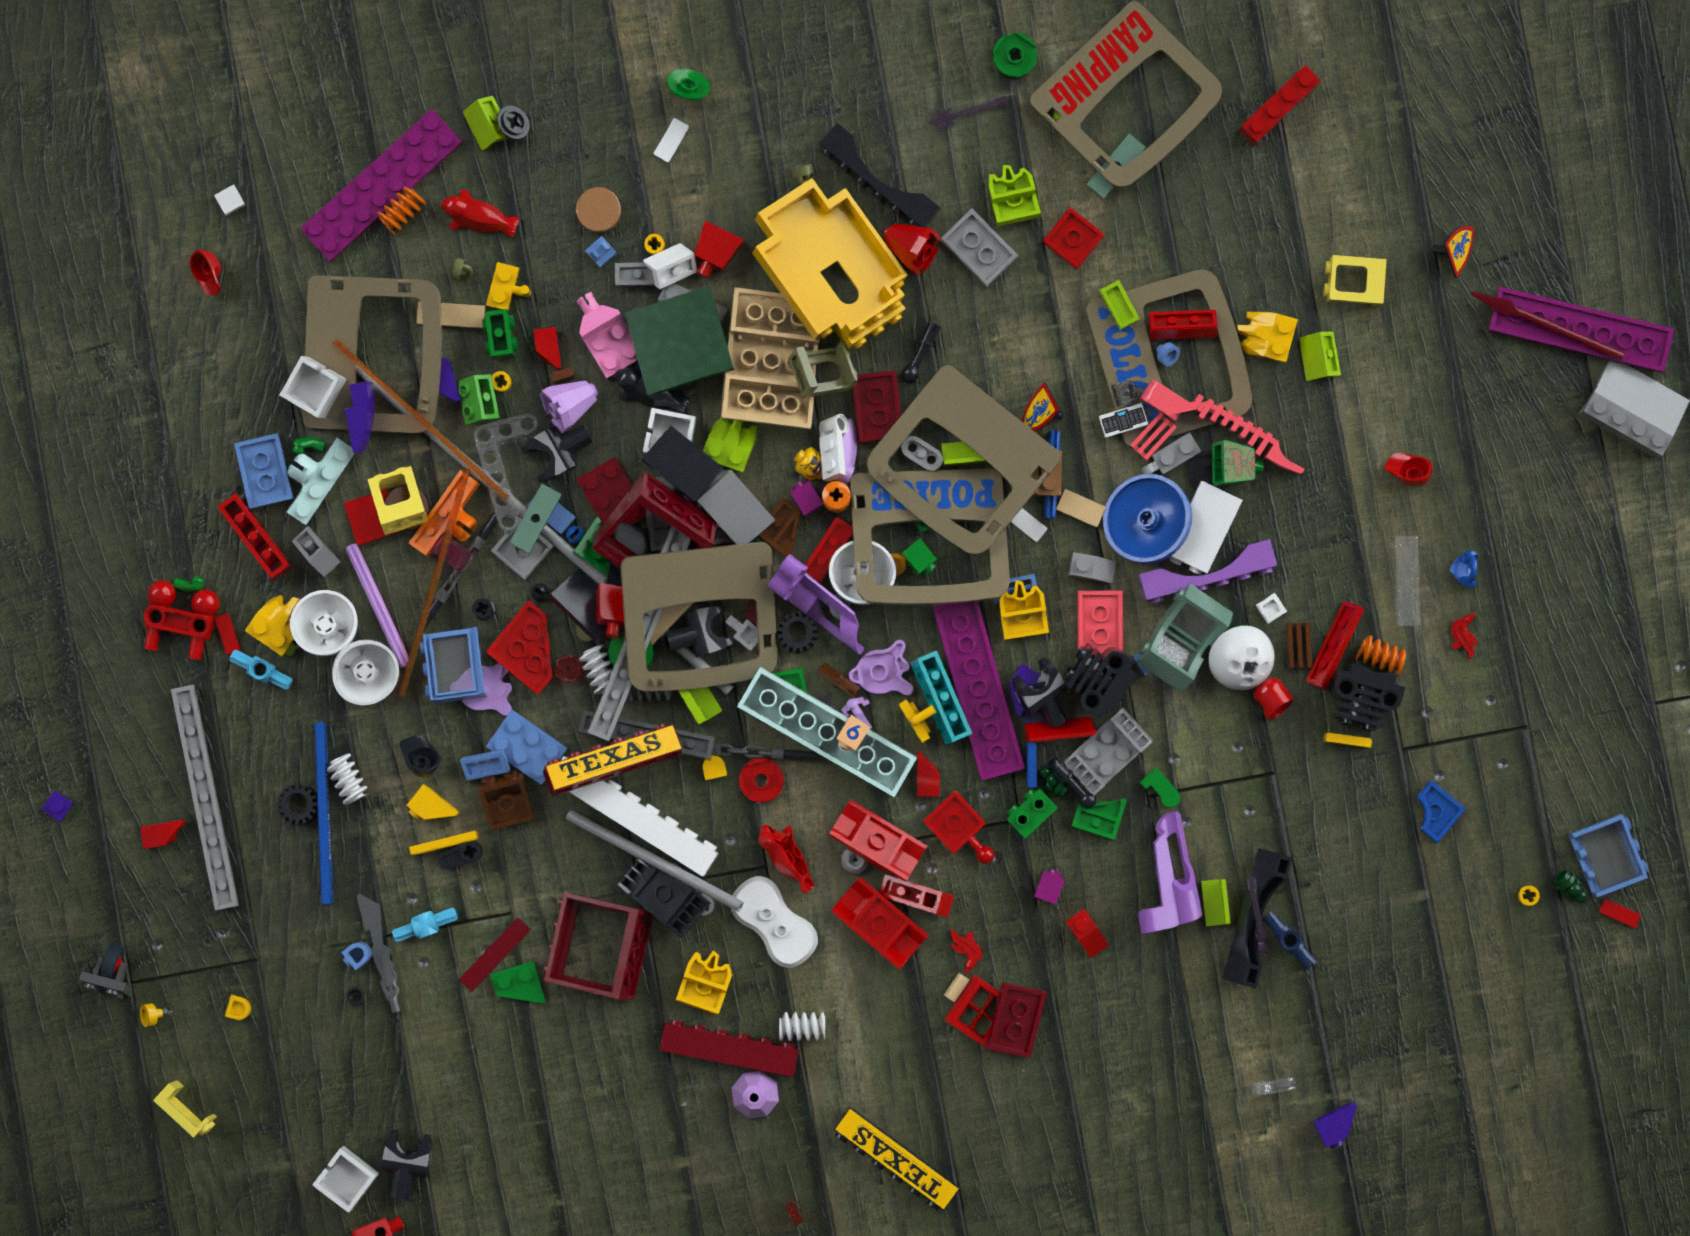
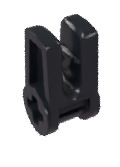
M475 841L461 844L438 855L440 866L442 869H448L477 861L482 857L483 848ZM469 846L476 848L477 852L474 853V857L466 853L469 850Z

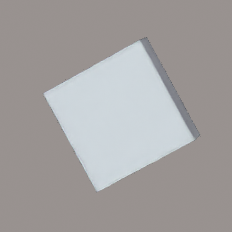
M235 185L214 195L226 216L245 206Z
M1275 593L1255 605L1267 624L1287 612Z

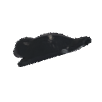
M638 362L635 363V369L624 368L618 369L615 372V379L624 390L619 396L622 401L634 399L648 407L672 409L676 413L684 414L690 401L689 397L679 396L674 390L651 397L647 395Z

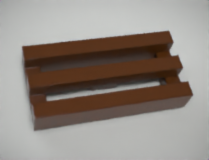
M1310 622L1287 623L1289 669L1311 668ZM1292 628H1296L1298 664H1294ZM1301 628H1304L1306 663H1303Z

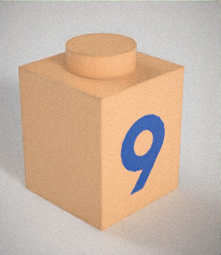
M850 715L837 736V739L840 740L838 745L847 751H850L851 748L856 751L870 726L855 716Z

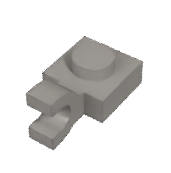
M730 615L725 622L737 631L733 637L751 651L758 642L757 627L749 620L741 624Z

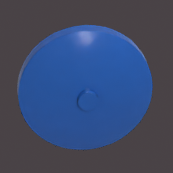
M1157 474L1134 476L1120 484L1109 497L1103 515L1104 532L1112 548L1124 558L1141 564L1157 563L1175 554L1186 541L1192 525V509L1185 492L1172 480Z

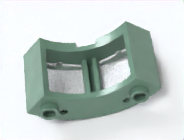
M1190 583L1184 590L1180 588L1173 598L1174 602L1157 624L1149 640L1141 646L1139 650L1141 656L1138 664L1181 693L1194 681L1204 661L1201 655L1207 646H1213L1216 639L1229 627L1233 612Z

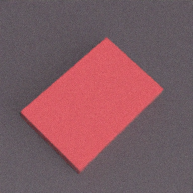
M1077 591L1078 650L1081 646L1085 647L1088 643L1093 649H1098L1101 654L1109 647H1116L1123 651V591ZM1115 655L1111 658H1119V656Z

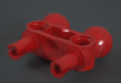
M165 580L153 582L147 591L150 603H148V607L144 612V626L148 629L144 649L157 651L161 631L166 630L190 635L192 639L188 658L201 660L205 640L210 639L214 629L213 615L220 607L218 596L209 589H202L193 595L191 600L193 611L169 607L176 597L173 585ZM155 610H158L162 615V619L158 623L152 617ZM199 619L203 620L206 624L203 632L199 631L196 627Z

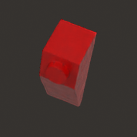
M886 874L879 892L887 899L948 917L954 895L909 881L905 882Z

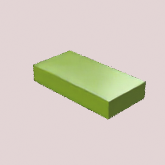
M1119 280L1099 290L1119 330L1140 320Z

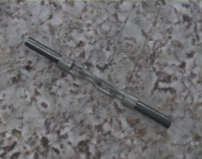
M498 508L494 510L478 536L476 535L471 541V546L466 554L463 555L449 579L434 596V601L417 624L418 628L424 631L440 606L445 604L455 584L468 568L476 553L482 549L486 543V538L503 515L501 510ZM465 558H467L468 562L463 568L461 564L463 563ZM457 571H458L459 574L457 575V577L455 578V580H453L452 578L454 577V575H455V574L457 573ZM449 584L451 587L446 591L445 588Z
M714 743L712 755L730 756L732 753H741L748 758H762L764 755H771L772 759L779 760L786 758L817 761L818 755L815 751L785 750L784 748L773 747L772 751L764 750L761 746L750 745L740 749L733 748L730 744ZM721 747H728L727 752L729 753H721ZM748 749H759L758 753L760 755L747 754L749 753Z

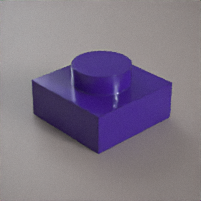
M54 791L42 807V810L59 822H62L75 803L59 792Z

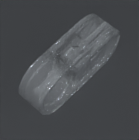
M1294 1076L1251 1084L1253 1096L1297 1088Z

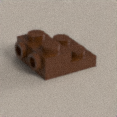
M511 770L508 773H504V777L495 779L494 776L483 778L482 783H478V791L490 831L534 819L522 772L517 773L516 770Z

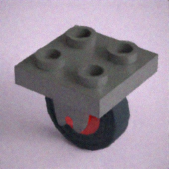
M111 944L105 956H99L93 974L81 972L79 980L85 984V988L96 993H101L104 990L107 994H110L109 996L123 999L124 996H131L133 988L123 982L127 969V964L123 962L124 947Z

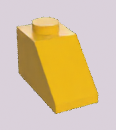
M426 784L421 786L406 805L410 808L409 813L417 820H420V818L427 820L453 817L461 813Z

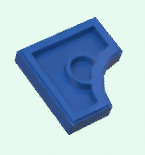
M1432 780L1416 796L1422 804L1424 811L1423 822L1419 829L1435 843H1439L1466 808Z

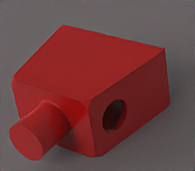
M705 221L695 251V258L702 262L697 273L709 279L714 268L724 272L742 248L744 239Z
M599 583L596 590L597 624L607 626L606 637L618 639L620 629H625L622 587Z
M400 1216L389 1221L386 1220V1217H382L354 1228L351 1232L353 1236H376L375 1230L383 1227L385 1233L380 1236H393L392 1234L405 1228Z

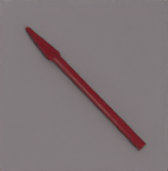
M1475 291L1471 292L1473 297L1505 316L1514 315L1621 361L1624 352L1515 307V304L1510 300Z

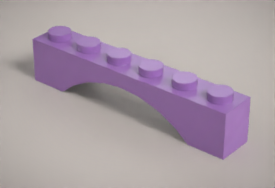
M1269 539L1246 546L1239 557L1230 565L1211 574L1183 576L1160 568L1139 574L1138 578L1144 600H1150L1151 604L1164 601V596L1172 594L1174 598L1176 592L1180 588L1184 590L1189 583L1203 591L1208 589L1207 585L1215 583L1216 587L1229 584L1228 579L1237 577L1238 581L1251 578L1250 573L1259 571V574L1263 575L1273 572L1272 568L1277 566V562Z

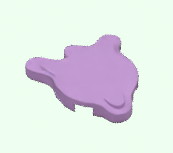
M897 640L887 649H877L866 653L860 659L857 666L849 672L850 681L859 684L866 691L873 694L897 691L906 696L911 695L914 690L913 685L902 678V674L910 669L909 663L903 658V652L906 648L904 641Z
M498 663L491 667L482 666L485 676L483 678L484 689L487 692V697L461 701L474 710L494 709L507 716L512 710L507 700L508 695L512 691V685L503 682V677L508 671ZM471 668L466 670L457 681L451 684L450 692L474 689Z

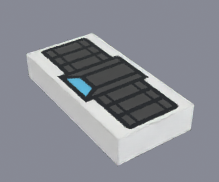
M1142 403L1098 416L1105 438L1148 425Z

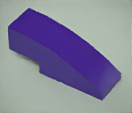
M368 381L349 385L353 407L346 408L345 413L353 453H364L373 426L375 397L373 382Z

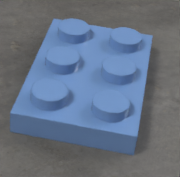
M278 433L234 443L250 510L294 499Z
M513 709L486 746L491 751L504 749L507 761L541 785L546 780L543 774L544 766L553 759H560L568 748Z

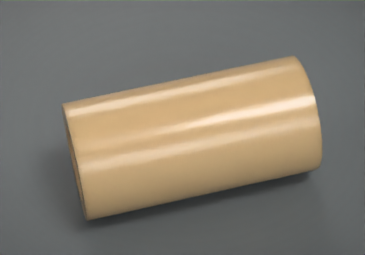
M958 973L944 993V996L955 1002L970 980L961 973Z

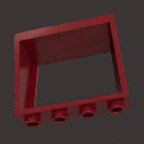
M644 471L596 533L592 549L598 555L612 561L620 569L623 559L639 556L610 536L638 504H641L691 538L687 550L711 548L714 545L717 522L710 515Z
M564 892L559 901V917L554 923L555 935L549 946L550 957L544 968V981L615 999L635 1000L653 914L641 908ZM579 905L629 915L613 986L564 975Z

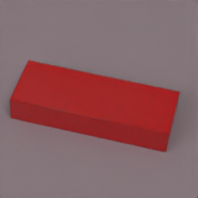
M227 613L215 617L214 619L226 654L230 655L234 650L242 651L230 614Z
M1607 899L1603 900L1598 911L1632 928L1637 927L1641 918L1640 914Z

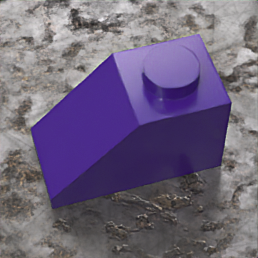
M448 358L441 359L439 394L460 404V394L451 362Z
M1351 1101L1312 1120L1325 1147L1330 1146L1333 1149L1343 1144L1342 1140L1348 1136L1357 1109L1355 1102Z

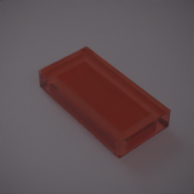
M794 1197L787 1200L785 1207L794 1225L797 1226L803 1223L804 1216Z

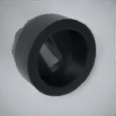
M542 583L534 585L531 590L533 599L539 602L545 601L550 594L548 587ZM536 587L546 593L544 597L535 592Z
M354 987L347 991L346 1000L351 1006H360L364 1002L365 995L360 988ZM350 996L361 997V1000L350 999Z

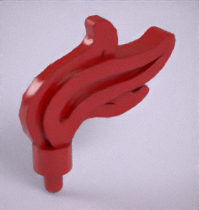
M1474 612L1454 621L1451 628L1455 641L1451 647L1458 649L1463 646L1468 653L1469 659L1474 655V646L1471 642L1477 646L1475 636L1467 630L1468 625L1473 622L1472 619L1476 616Z
M952 929L950 932L951 938L957 946L953 943L951 946L956 952L967 955L968 960L965 964L966 969L964 973L968 974L970 969L973 970L975 963L982 958L981 948L973 940V932L967 933L966 937L963 938Z

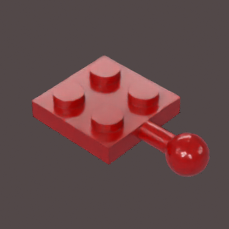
M956 790L923 820L953 854L967 842L977 852L976 856L980 863L989 864L993 861L994 851L992 848L983 846L973 836L986 822Z

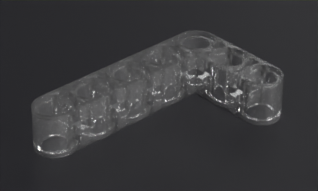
M522 414L481 425L474 432V443L500 531L504 534L515 533L518 527V515L498 446L533 437L537 432L538 423L536 417L532 414ZM529 421L534 427L531 430H524L521 427L522 423ZM503 427H508L512 430V433L509 436H503L499 431ZM481 433H487L490 439L482 442L478 439V436ZM492 454L496 457V460L493 463H487L484 457ZM498 475L502 478V482L495 485L490 482V478ZM498 497H506L509 502L504 506H500L496 503ZM505 518H512L515 523L511 527H505L502 521Z

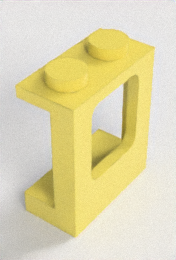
M1332 255L1330 261H1326L1325 274H1329L1328 283L1324 284L1323 296L1327 297V303H1332V301L1371 304L1374 307H1380L1383 304L1386 259ZM1337 266L1366 268V291L1364 293L1337 291L1335 289Z
M411 466L401 467L393 472L378 474L368 479L385 535L428 522ZM407 483L410 493L408 500L389 506L384 504L381 490Z
M178 1080L169 1083L153 1101L193 1138L198 1135L203 1136L215 1126L213 1121L217 1116L212 1114L201 1121L175 1097L184 1086Z

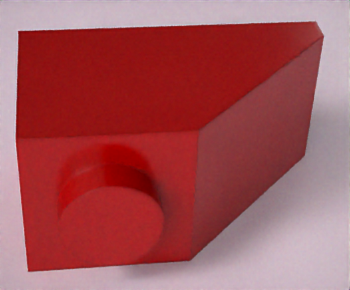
M1082 908L1064 921L1090 958L1109 946L1085 909Z

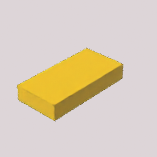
M1325 733L1323 742L1371 748L1372 743L1371 738L1335 733Z

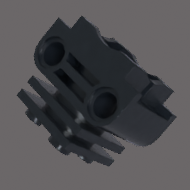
M1087 643L1085 647H1080L1075 656L1077 658L1073 667L1069 666L1063 677H1065L1064 682L1066 686L1070 689L1073 687L1074 691L1079 693L1078 699L1083 709L1100 719L1105 710L1113 714L1115 713L1123 692L1136 678L1137 674L1134 673V670L1130 669L1135 660L1132 659V656L1116 647H1109L1101 654L1098 649H1093ZM1112 656H1119L1117 664H1109V659ZM1088 695H1096V700L1093 703L1085 702Z
M1354 663L1346 665L1345 670L1339 669L1338 672H1334L1329 685L1330 695L1336 700L1345 702L1336 704L1335 709L1342 710L1343 712L1334 713L1333 718L1338 719L1337 723L1350 726V724L1354 725V723L1359 724V729L1369 732L1383 728L1384 723L1377 722L1376 720L1385 719L1386 714L1378 713V711L1388 712L1397 709L1402 702L1405 687L1395 684L1397 675L1387 672H1373L1364 666ZM1341 683L1347 686L1345 694L1339 689ZM1385 695L1390 697L1389 706L1383 701Z

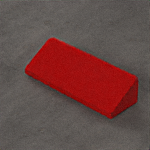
M1216 310L1149 312L1148 314L1150 340L1213 338L1217 336Z
M1090 717L1066 719L1062 725L1050 728L1047 722L1026 723L1024 726L1026 740L1030 743L1096 735V730Z

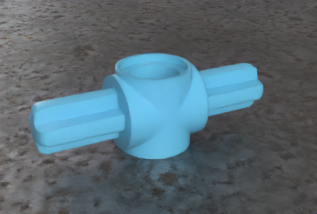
M234 650L230 656V662L246 669V674L266 684L271 682L285 690H288L292 684L293 679L275 670V665L258 656L252 658L238 650ZM263 663L266 666V673L258 676L256 667Z
M449 908L436 914L428 911L412 917L411 923L392 930L394 940L400 942L413 936L421 939L437 933L440 926L458 919L457 912L454 908Z

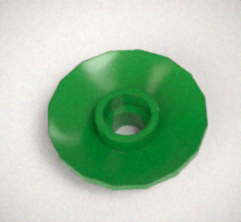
M677 69L670 72L667 77L669 90L682 99L701 100L710 92L708 80L694 70Z

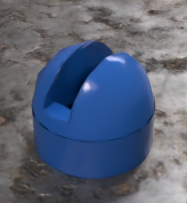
M572 526L566 532V538L572 544H579L584 536V531L578 526ZM578 529L580 532L571 539L570 536Z

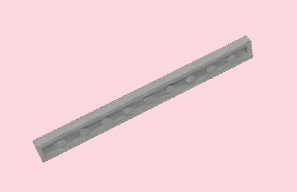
M671 526L660 553L685 551L689 546L691 538ZM663 607L647 611L643 615L645 651ZM625 640L587 733L607 741L611 738L632 686L627 671Z
M195 685L171 689L214 907L215 910L239 906Z

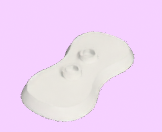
M755 876L743 882L735 890L732 896L743 901L744 904L739 912L731 908L733 916L738 922L754 930L762 938L769 956L776 964L785 968H793L805 962L813 954L818 945V936L815 928L810 922L794 914L786 906L779 888L772 880L763 876Z

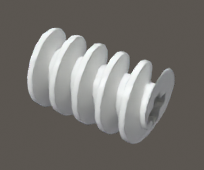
M603 644L586 650L579 659L580 662H587L583 666L584 670H591L586 675L587 678H595L590 683L591 687L598 686L594 691L595 695L603 694L613 670L607 669L611 661L603 660L608 655L607 652L600 653V650L604 647Z
M345 754L329 762L328 764L331 765L327 768L328 773L335 772L331 780H339L335 788H343L339 796H347L343 801L344 805L351 804L368 795L363 794L368 787L359 786L363 778H355L359 770H351L355 762H347L351 754Z
M785 1012L783 1018L780 1019V1041H783L785 1034L789 1041H792L794 1035H796L798 1041H801L803 1035H805L807 1041H810L812 1035H814L816 1041H819L821 1035H823L825 1040L824 1012L820 1013L819 1019L816 1018L814 1012L811 1013L809 1019L805 1012L802 1013L800 1019L796 1012L793 1013L791 1019L788 1013Z

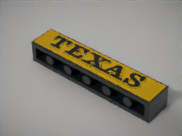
M851 1106L848 1107L834 1126L837 1138L844 1143L849 1140L855 1145L853 1149L862 1156L868 1154L873 1158L872 1163L881 1170L885 1167L891 1171L890 1176L900 1184L904 1181L910 1185L908 1190L918 1197L922 1194L928 1199L926 1203L935 1210L941 1208L944 1211L959 1191L960 1187Z

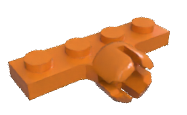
M460 470L427 516L428 522L422 523L409 544L429 557L446 533H450L460 541L467 540L471 535L463 530V527L467 526L472 531H475L477 521L464 511V506L480 483Z

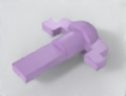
M863 697L849 699L847 704L841 709L843 714L849 716L847 711L851 709L854 716L869 725L871 729V724L859 707L860 703L863 706L869 704V700H864Z

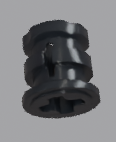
M485 598L476 600L472 607L476 618L482 621L490 620L496 610L493 602ZM482 603L485 606H489V608L486 609L485 615L481 612H478V610L481 609L480 604Z

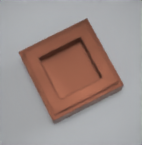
M572 367L550 374L554 385L576 378Z

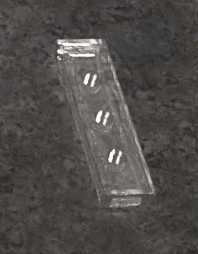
M1395 536L1397 626H1421L1418 536Z

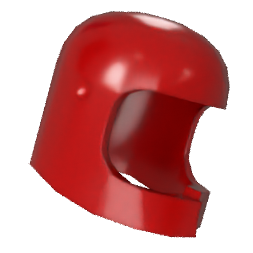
M1277 678L1266 679L1255 688L1253 694L1256 702L1258 701L1262 705L1264 716L1268 721L1275 719L1285 712L1294 701L1285 685Z

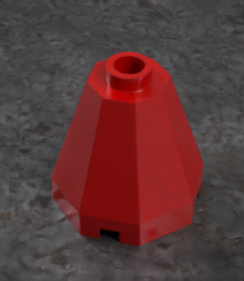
M896 223L891 227H887L883 234L884 243L910 272L917 276L921 274L919 270L926 271L938 253L939 248L935 246L936 241L939 243L941 241L939 234L930 228Z

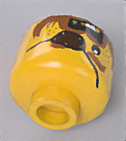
M809 447L805 451L801 449L794 458V461L797 462L795 466L796 471L810 481L816 478L819 480L823 476L821 453L813 447Z

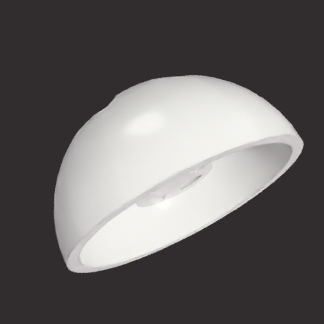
M853 541L848 542L834 553L830 561V582L836 593L844 600L852 604L869 605L871 603L864 601L857 592ZM872 541L875 582L882 585H893L896 578L895 562L891 554L883 546ZM861 563V575L869 574L868 563Z
M330 590L315 591L303 597L293 609L290 619V629L296 643L308 653L317 656H330L339 653L352 642L358 626L357 614L352 603L344 595Z
M1252 626L1231 628L1221 634L1211 647L1209 653L1210 671L1214 678L1227 688L1233 690L1255 688L1267 679L1273 669L1275 659L1273 645L1268 636L1258 628Z
M358 640L348 644L338 653L332 667V679L337 692L348 702L357 705H370L383 700L392 692L399 677V665L393 652L384 644L374 640Z

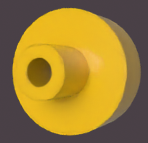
M152 1003L141 1005L139 1015L142 1025L144 1027L155 1026L158 1018L163 1017L162 1009H156Z

